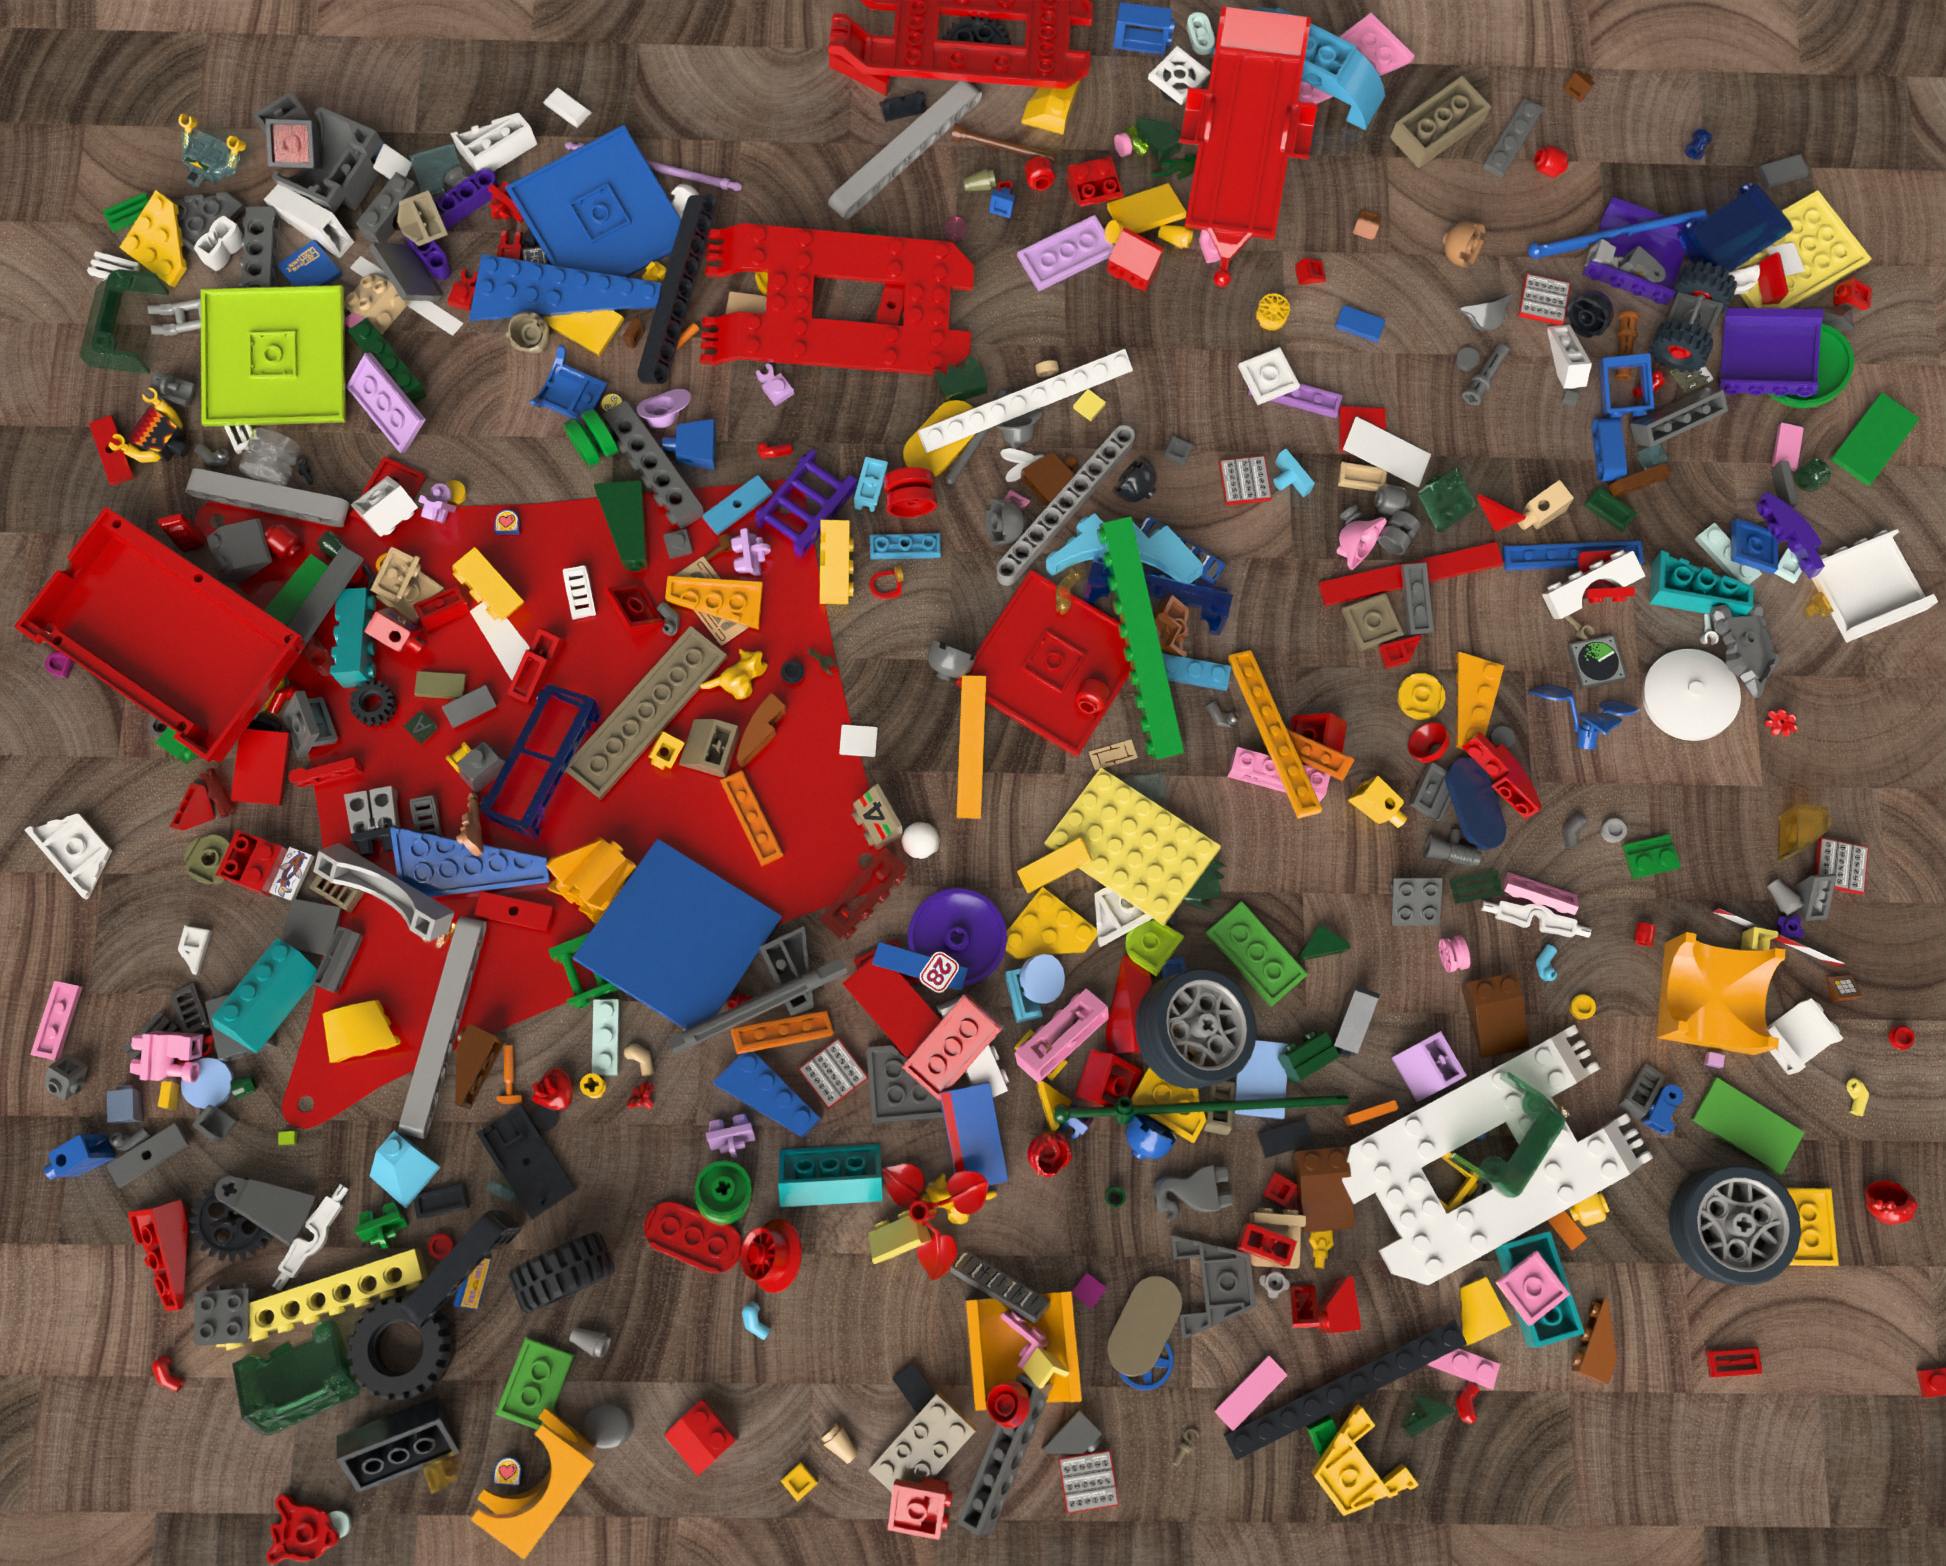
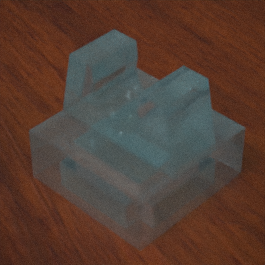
M1660 444L1641 450L1636 455L1645 470L1664 462L1670 463Z

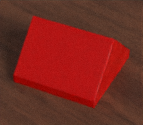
M642 583L605 589L609 602L632 640L664 622Z

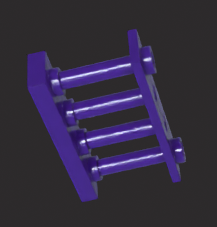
M813 449L807 455H802L798 461V467L768 504L761 506L755 515L758 529L761 530L767 522L792 539L794 554L800 558L806 554L821 535V520H833L857 490V479L851 475L845 481L843 479L840 481L815 464L816 451ZM808 470L835 488V493L831 498L824 497L801 481ZM796 488L821 505L822 510L818 515H811L788 499L787 496ZM780 505L807 523L808 527L803 533H798L773 515Z

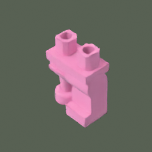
M153 1031L133 1036L131 1047L136 1050H142L141 1058L132 1059L130 1073L140 1075V1080L150 1079L158 1081L176 1076L182 1077L184 1082L195 1083L200 1075L199 1063L186 1062L182 1066L174 1064V1058L189 1061L202 1057L203 1034ZM193 1041H194V1043H195V1048H194V1050L192 1051V1043H193Z

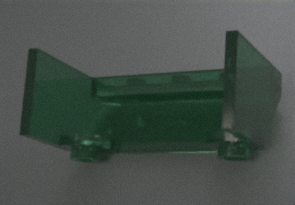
M123 269L114 270L96 287L80 349V358L89 367L149 374L150 369L137 353L115 351L117 341L112 333L123 292L134 291L168 296L169 290L156 273Z
M1507 1072L1502 1074L1499 1079L1525 1095L1521 1103L1522 1109L1526 1115L1535 1120L1509 1162L1507 1163L1496 1156H1490L1485 1158L1477 1168L1456 1153L1450 1154L1447 1159L1502 1196L1515 1198L1523 1192L1564 1128L1565 1117L1542 1093L1515 1075Z

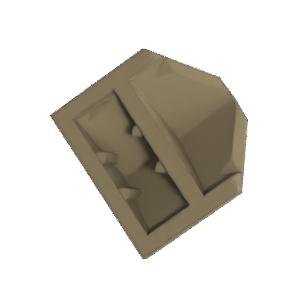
M429 190L399 201L397 222L402 234L420 246L448 235Z

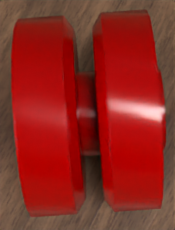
M907 467L894 470L883 478L884 491L887 494L885 497L886 510L891 516L898 518L919 517L927 515L937 508L936 493L933 491L935 488L934 473L931 470L921 467Z

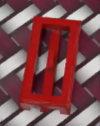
M1759 1347L1705 1351V1355L1708 1356L1707 1367L1710 1368V1372H1708L1709 1377L1763 1374ZM1753 1353L1754 1357L1715 1361V1356ZM1755 1364L1754 1369L1717 1371L1716 1366Z

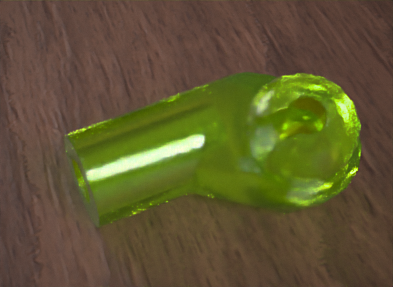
M1130 126L1127 130H1124L1123 133H1126L1131 140L1132 148L1143 156L1149 147L1137 137V129Z

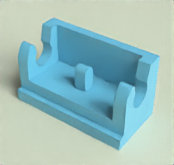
M865 457L854 497L855 509L861 510L863 506H867L871 512L875 511L888 462Z
M1021 969L1006 971L1004 975L1016 1023L1043 1017L1040 1004L1032 1002L1023 993L1025 991L1020 984Z

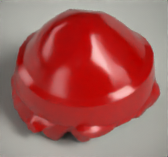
M1051 1131L1036 1136L1028 1147V1163L1038 1176L1043 1175L1045 1178L1056 1176L1060 1169H1063L1072 1160L1071 1147L1066 1137L1062 1133Z
M1891 1180L1875 1181L1864 1190L1866 1208L1882 1223L1896 1225L1910 1221L1918 1208L1915 1197L1905 1187H1902L1900 1183L1893 1184Z

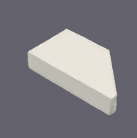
M185 925L178 951L186 960L192 974L199 976L212 931Z

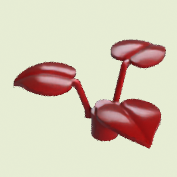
M900 1164L883 1168L884 1183L893 1201L901 1207H910L909 1214L912 1220L922 1222V1226H927L935 1233H930L932 1241L917 1247V1255L931 1281L941 1278L956 1261L958 1253L957 1244L952 1236H941L940 1230L929 1221L935 1217L937 1207L953 1201L955 1209L961 1214L970 1215L978 1212L986 1200L989 1186L987 1178L973 1171L956 1173L948 1180L946 1185L947 1191L952 1197L933 1203L931 1200H921L922 1195L920 1192L925 1187V1178L923 1172L913 1164Z

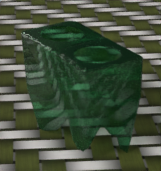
M969 354L968 363H966L963 370L952 364L948 366L947 374L933 369L945 403L953 400L964 401L987 394L988 383L980 360L978 364L971 354Z
M1212 860L1181 903L1216 913L1205 906L1203 901L1221 896L1219 879H1223L1224 876L1215 869L1227 866L1223 862Z

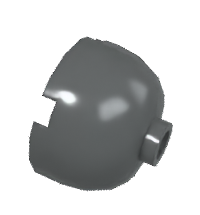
M992 499L988 503L992 504L991 509L985 512L987 536H992L993 541L990 543L994 546L1012 544L1022 535L1024 528L1027 526V518L1016 502L1009 499Z
M935 639L932 640L928 651V662L931 668L937 671V677L946 681H950L951 677L961 678L963 675L968 674L977 657L972 653H965L960 648Z

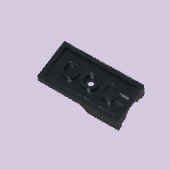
M519 1104L514 1107L515 1109L508 1112L504 1118L483 1130L481 1129L476 1134L496 1166L507 1179L529 1217L533 1220L577 1190L539 1129L533 1124L532 1118L525 1107ZM529 1158L530 1164L524 1165V1160Z

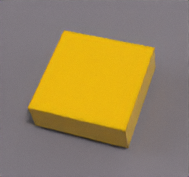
M163 1081L158 1106L177 1110L181 1084Z
M802 1462L781 1480L797 1502L818 1483Z

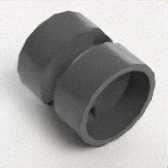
M1395 511L1388 521V526L1380 534L1378 542L1387 551L1403 555L1409 547L1411 539L1415 537L1420 529V523L1413 515L1407 512Z

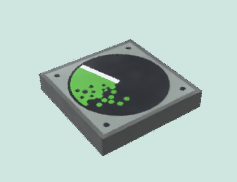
M1614 635L1570 643L1567 646L1580 690L1623 682L1628 679Z

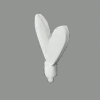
M1011 448L1002 450L1001 456L1004 459L1019 463L1008 471L1006 481L1013 482L1020 479L1021 470L1043 458L1044 455L1033 456L1030 453Z

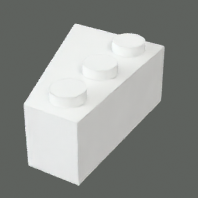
M519 113L493 120L491 125L481 128L478 125L473 126L471 131L458 134V132L450 133L459 153L475 172L481 169H489L494 172L537 145L530 125Z

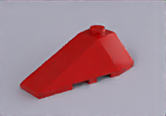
M1128 955L1122 956L1109 1019L1105 1029L1107 1053L1114 1054L1115 1056L1141 1054L1136 1039V1014L1141 999L1149 988L1152 987L1150 972L1133 962Z
M181 1199L127 1212L134 1239L137 1245L143 1244L147 1257L143 1259L146 1267L150 1266L156 1274L154 1285L165 1310L177 1311L183 1309L188 1226L186 1207L182 1204Z

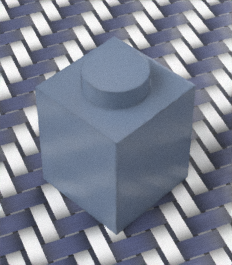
M133 1085L116 1086L115 1091H107V1122L125 1124L143 1121L142 1091L133 1089Z

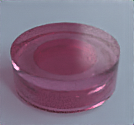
M958 216L949 218L945 223L946 236L951 240H961L965 237L967 233L966 221Z

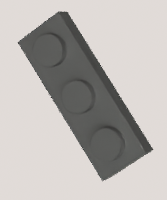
M1427 563L1404 564L1401 566L1408 636L1431 634L1434 632Z

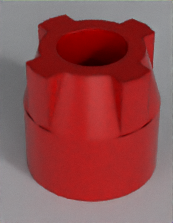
M1644 922L1636 923L1634 933L1636 945L1652 947L1656 926Z

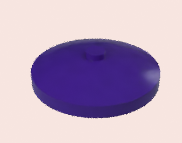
M961 888L946 889L928 897L915 911L908 929L909 951L932 957L937 952H943L954 959L959 966L968 968L963 987L975 985L990 976L1000 964L1007 943L1006 926L997 907L985 896L975 891Z

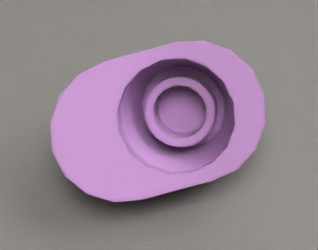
M674 389L656 397L645 399L637 406V413L641 417L646 418L650 428L668 427L677 419L679 410L689 404L691 394L684 389Z

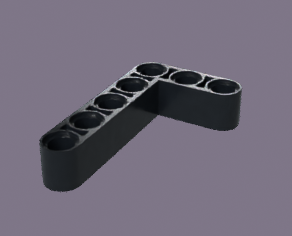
M490 1210L486 1212L405 1301L400 1311L419 1329L423 1327L493 1248L510 1243L518 1235L522 1227L503 1210Z

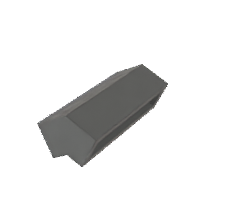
M338 926L312 984L338 994L364 936Z

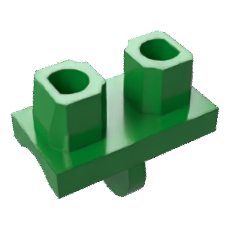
M395 1202L385 1204L382 1207L383 1216L376 1219L372 1211H366L358 1215V1225L354 1227L356 1235L361 1237L364 1243L370 1241L371 1245L380 1243L383 1249L390 1247V1239L397 1237L396 1231L409 1227L408 1220L403 1216Z

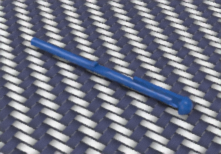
M1701 209L1537 245L1535 241L1529 245L1528 254L1531 258L1538 259L1588 248L1587 243L1600 241L1601 239H1610L1622 234L1631 236L1633 233L1706 218V210Z

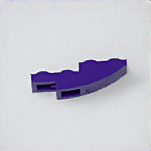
M1768 492L1764 493L1756 505L1759 515L1764 517L1768 524L1770 534L1776 538L1778 543L1787 540L1790 551L1795 554L1799 561L1800 569L1806 573L1809 579L1818 576L1825 567L1816 551L1822 544L1820 538L1808 522L1791 506Z

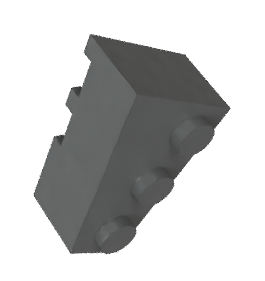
M805 926L759 947L776 987L810 972ZM812 990L784 1003L790 1017L799 1016L814 1009Z

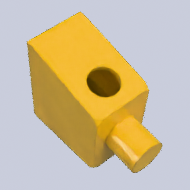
M1379 776L1361 782L1348 799L1350 803L1378 824L1390 821L1399 828L1407 820V816L1399 810L1404 801Z

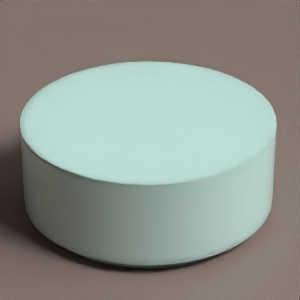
M343 1510L329 1513L328 1515L334 1527L340 1533V1538L347 1535L352 1526L350 1515Z

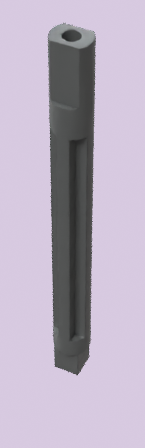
M841 957L668 1038L671 1050L676 1054L847 974V969Z

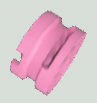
M1458 935L1454 936L1451 940L1444 938L1439 941L1441 962L1448 973L1455 972L1457 968L1464 970L1470 967V954L1463 936L1460 937Z

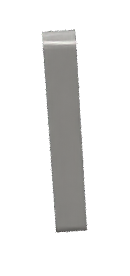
M198 468L192 469L185 490L187 494L200 499L335 527L344 526L350 506L348 501L338 497Z

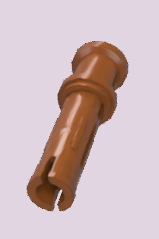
M1634 311L1621 312L1618 317L1620 321V330L1617 332V338L1620 341L1618 356H1624L1625 351H1627L1626 356L1632 355L1633 344L1638 337L1636 326L1640 315ZM1631 368L1617 369L1616 379L1619 381L1630 380Z

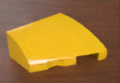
M1480 1277L1459 1288V1300L1462 1304L1460 1321H1462L1463 1336L1467 1345L1512 1325L1487 1277Z

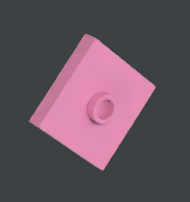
M1538 1251L1532 1252L1495 1282L1529 1326L1570 1295Z

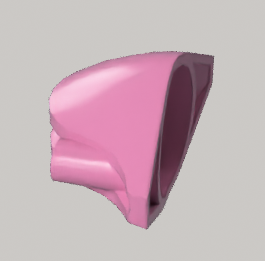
M1381 517L1371 521H1353L1342 529L1339 536L1340 546L1337 549V553L1348 558L1347 564L1349 569L1353 570L1372 550L1387 523L1385 518Z

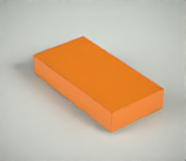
M1393 1100L1343 1117L1346 1126H1351L1396 1111L1398 1106L1396 1101Z

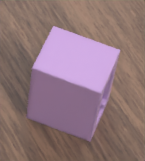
M1707 1052L1704 1065L1723 1068L1725 1055Z

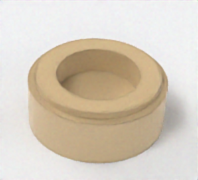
M1044 361L1035 366L1037 376L1042 378L1054 376L1059 372L1057 361Z

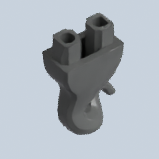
M1213 1165L1197 1168L1185 1178L1167 1176L1156 1180L1153 1183L1156 1210L1170 1212L1166 1218L1167 1222H1171L1179 1215L1180 1208L1178 1204L1168 1200L1166 1197L1169 1191L1174 1193L1188 1207L1202 1213L1219 1211L1221 1208L1232 1205L1230 1191L1217 1193L1216 1183L1228 1181L1227 1168L1213 1167Z

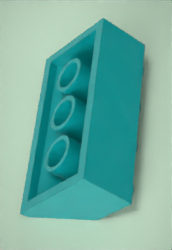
M276 938L212 1016L214 1028L258 1054L313 985L312 981L318 970L298 950Z
M880 1144L779 1150L778 1187L780 1207L883 1201Z

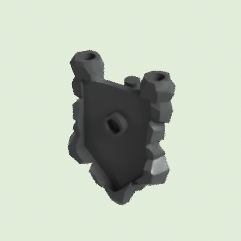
M1761 603L1753 604V608L1749 613L1742 617H1732L1727 605L1712 608L1710 615L1715 622V631L1722 635L1724 644L1727 645L1726 663L1729 670L1740 676L1752 697H1760L1764 691L1766 680L1780 663V656L1773 651V643L1770 641L1772 638L1770 630L1766 629V619L1763 617Z

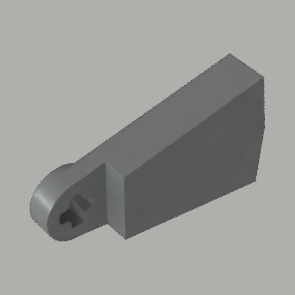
M234 1176L223 1177L215 1187V1195L220 1202L225 1203L288 1246L305 1223L315 1196ZM233 1183V1189L237 1191L236 1194L231 1193L228 1197L223 1195L225 1190L221 1187Z

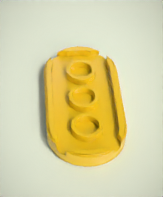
M948 401L942 404L917 431L974 408L964 401ZM916 431L904 447L903 457L906 467L929 469L934 473V477L938 476L965 449L975 434L925 453L919 434Z

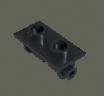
M919 90L916 93L902 97L885 98L884 101L879 102L885 122L927 111L924 102L926 100L924 92H919Z

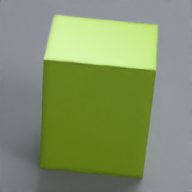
M278 1132V1145H297L298 1132Z

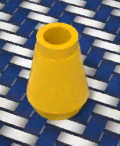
M1162 225L1159 229L1158 237L1181 249L1183 247L1188 248L1192 241L1193 230L1185 228V226Z

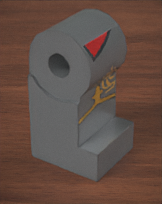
M1640 246L1628 252L1617 268L1656 284L1662 282L1666 276L1664 268L1658 261Z

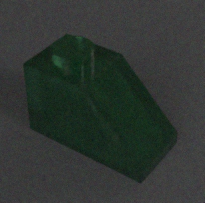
M1144 117L1137 118L1135 132L1159 164L1181 152L1183 144L1179 143L1181 132L1175 129L1172 123Z

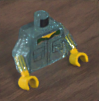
M181 114L179 116V123L185 127V130L182 131V159L190 171L186 181L198 188L204 179L217 184L222 179L234 174L240 160L239 151H243L246 148L245 142L238 140L236 136H230L227 139V143L197 129L194 132L192 128L197 126V119L194 116H190L189 123H187V115Z

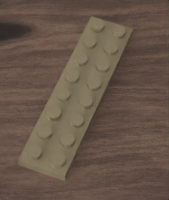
M690 626L563 767L564 771L601 800L701 688L700 685L706 682L728 658L727 654Z

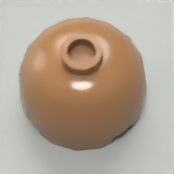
M1462 221L1445 233L1443 238L1444 250L1450 262L1464 268H1469L1467 265L1469 261L1471 264L1476 261L1484 240L1480 239L1481 233L1485 234L1484 225L1472 221Z

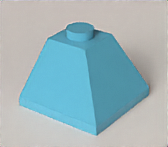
M393 1131L376 1151L370 1177L403 1207L407 1208L441 1167L407 1137Z

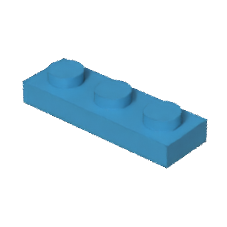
M1162 653L1169 681L1227 691L1231 666Z

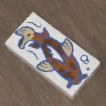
M289 847L269 893L290 901L296 899L314 856Z

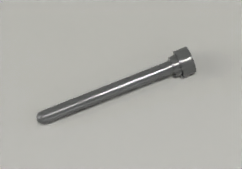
M998 390L993 399L997 400L1009 395V393L1004 390ZM989 428L975 433L946 477L947 484L955 482Z

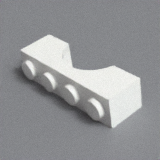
M1623 549L1610 555L1611 560L1605 563L1603 560L1595 562L1589 566V571L1585 573L1578 571L1568 576L1569 581L1563 584L1559 581L1548 586V591L1543 593L1542 596L1553 619H1561L1581 609L1583 593L1588 585L1595 580L1602 579L1610 582L1615 587H1625L1645 577L1634 551L1624 552Z

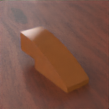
M772 693L759 706L744 732L737 755V761L741 768L776 736L775 728L772 726L787 713L785 705Z

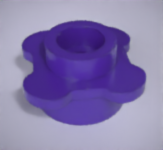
M1792 915L1789 918L1781 916L1777 919V931L1781 936L1788 939L1792 937L1799 939L1804 935V931L1800 926L1801 918L1798 915Z

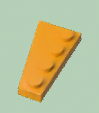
M668 576L666 601L759 630L763 583Z
M1458 652L1456 654V662H1458L1456 673V747L1463 749L1461 746L1464 742L1478 732L1486 736L1504 665Z

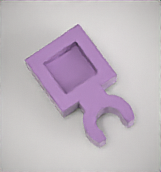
M767 363L766 369L769 373L763 375L757 370L756 375L758 380L764 383L762 385L763 391L773 404L777 406L794 395V390L781 373L774 376L773 367Z

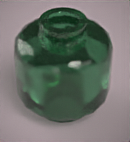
M1811 459L1805 462L1795 471L1796 485L1805 492L1817 491L1825 486L1831 478L1829 466L1820 459Z

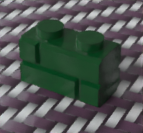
M1312 1030L1302 1036L1304 1041L1296 1044V1042H1292L1282 1048L1284 1053L1277 1056V1059L1282 1068L1285 1069L1290 1082H1299L1339 1058L1340 1055L1335 1046L1332 1045L1327 1032L1316 1033L1315 1030Z

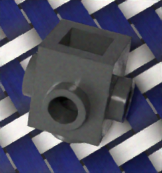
M65 1054L48 1067L45 1073L46 1081L44 1088L64 1101L73 1094L80 1093L84 1088L87 1066L69 1054Z

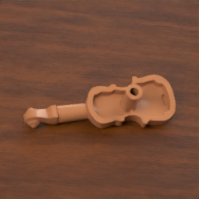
M473 792L468 795L467 800L469 802L467 806L469 807V812L462 815L463 827L460 828L461 834L456 836V839L460 845L464 844L471 853L479 856L484 853V847L481 839L482 827L479 821L480 805L478 795Z

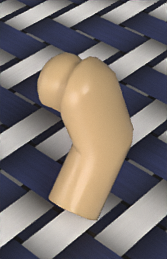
M635 1043L630 1044L624 1049V1056L627 1059H634L640 1063L642 1076L654 1074L651 1053L647 1049Z

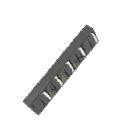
M966 1250L950 1266L952 1274L1034 1324L1050 1307L1048 1299Z

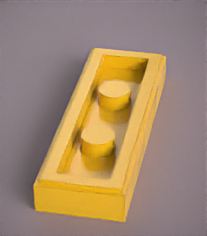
M1078 838L1018 870L1017 873L1027 893H1031L1093 859L1083 839Z

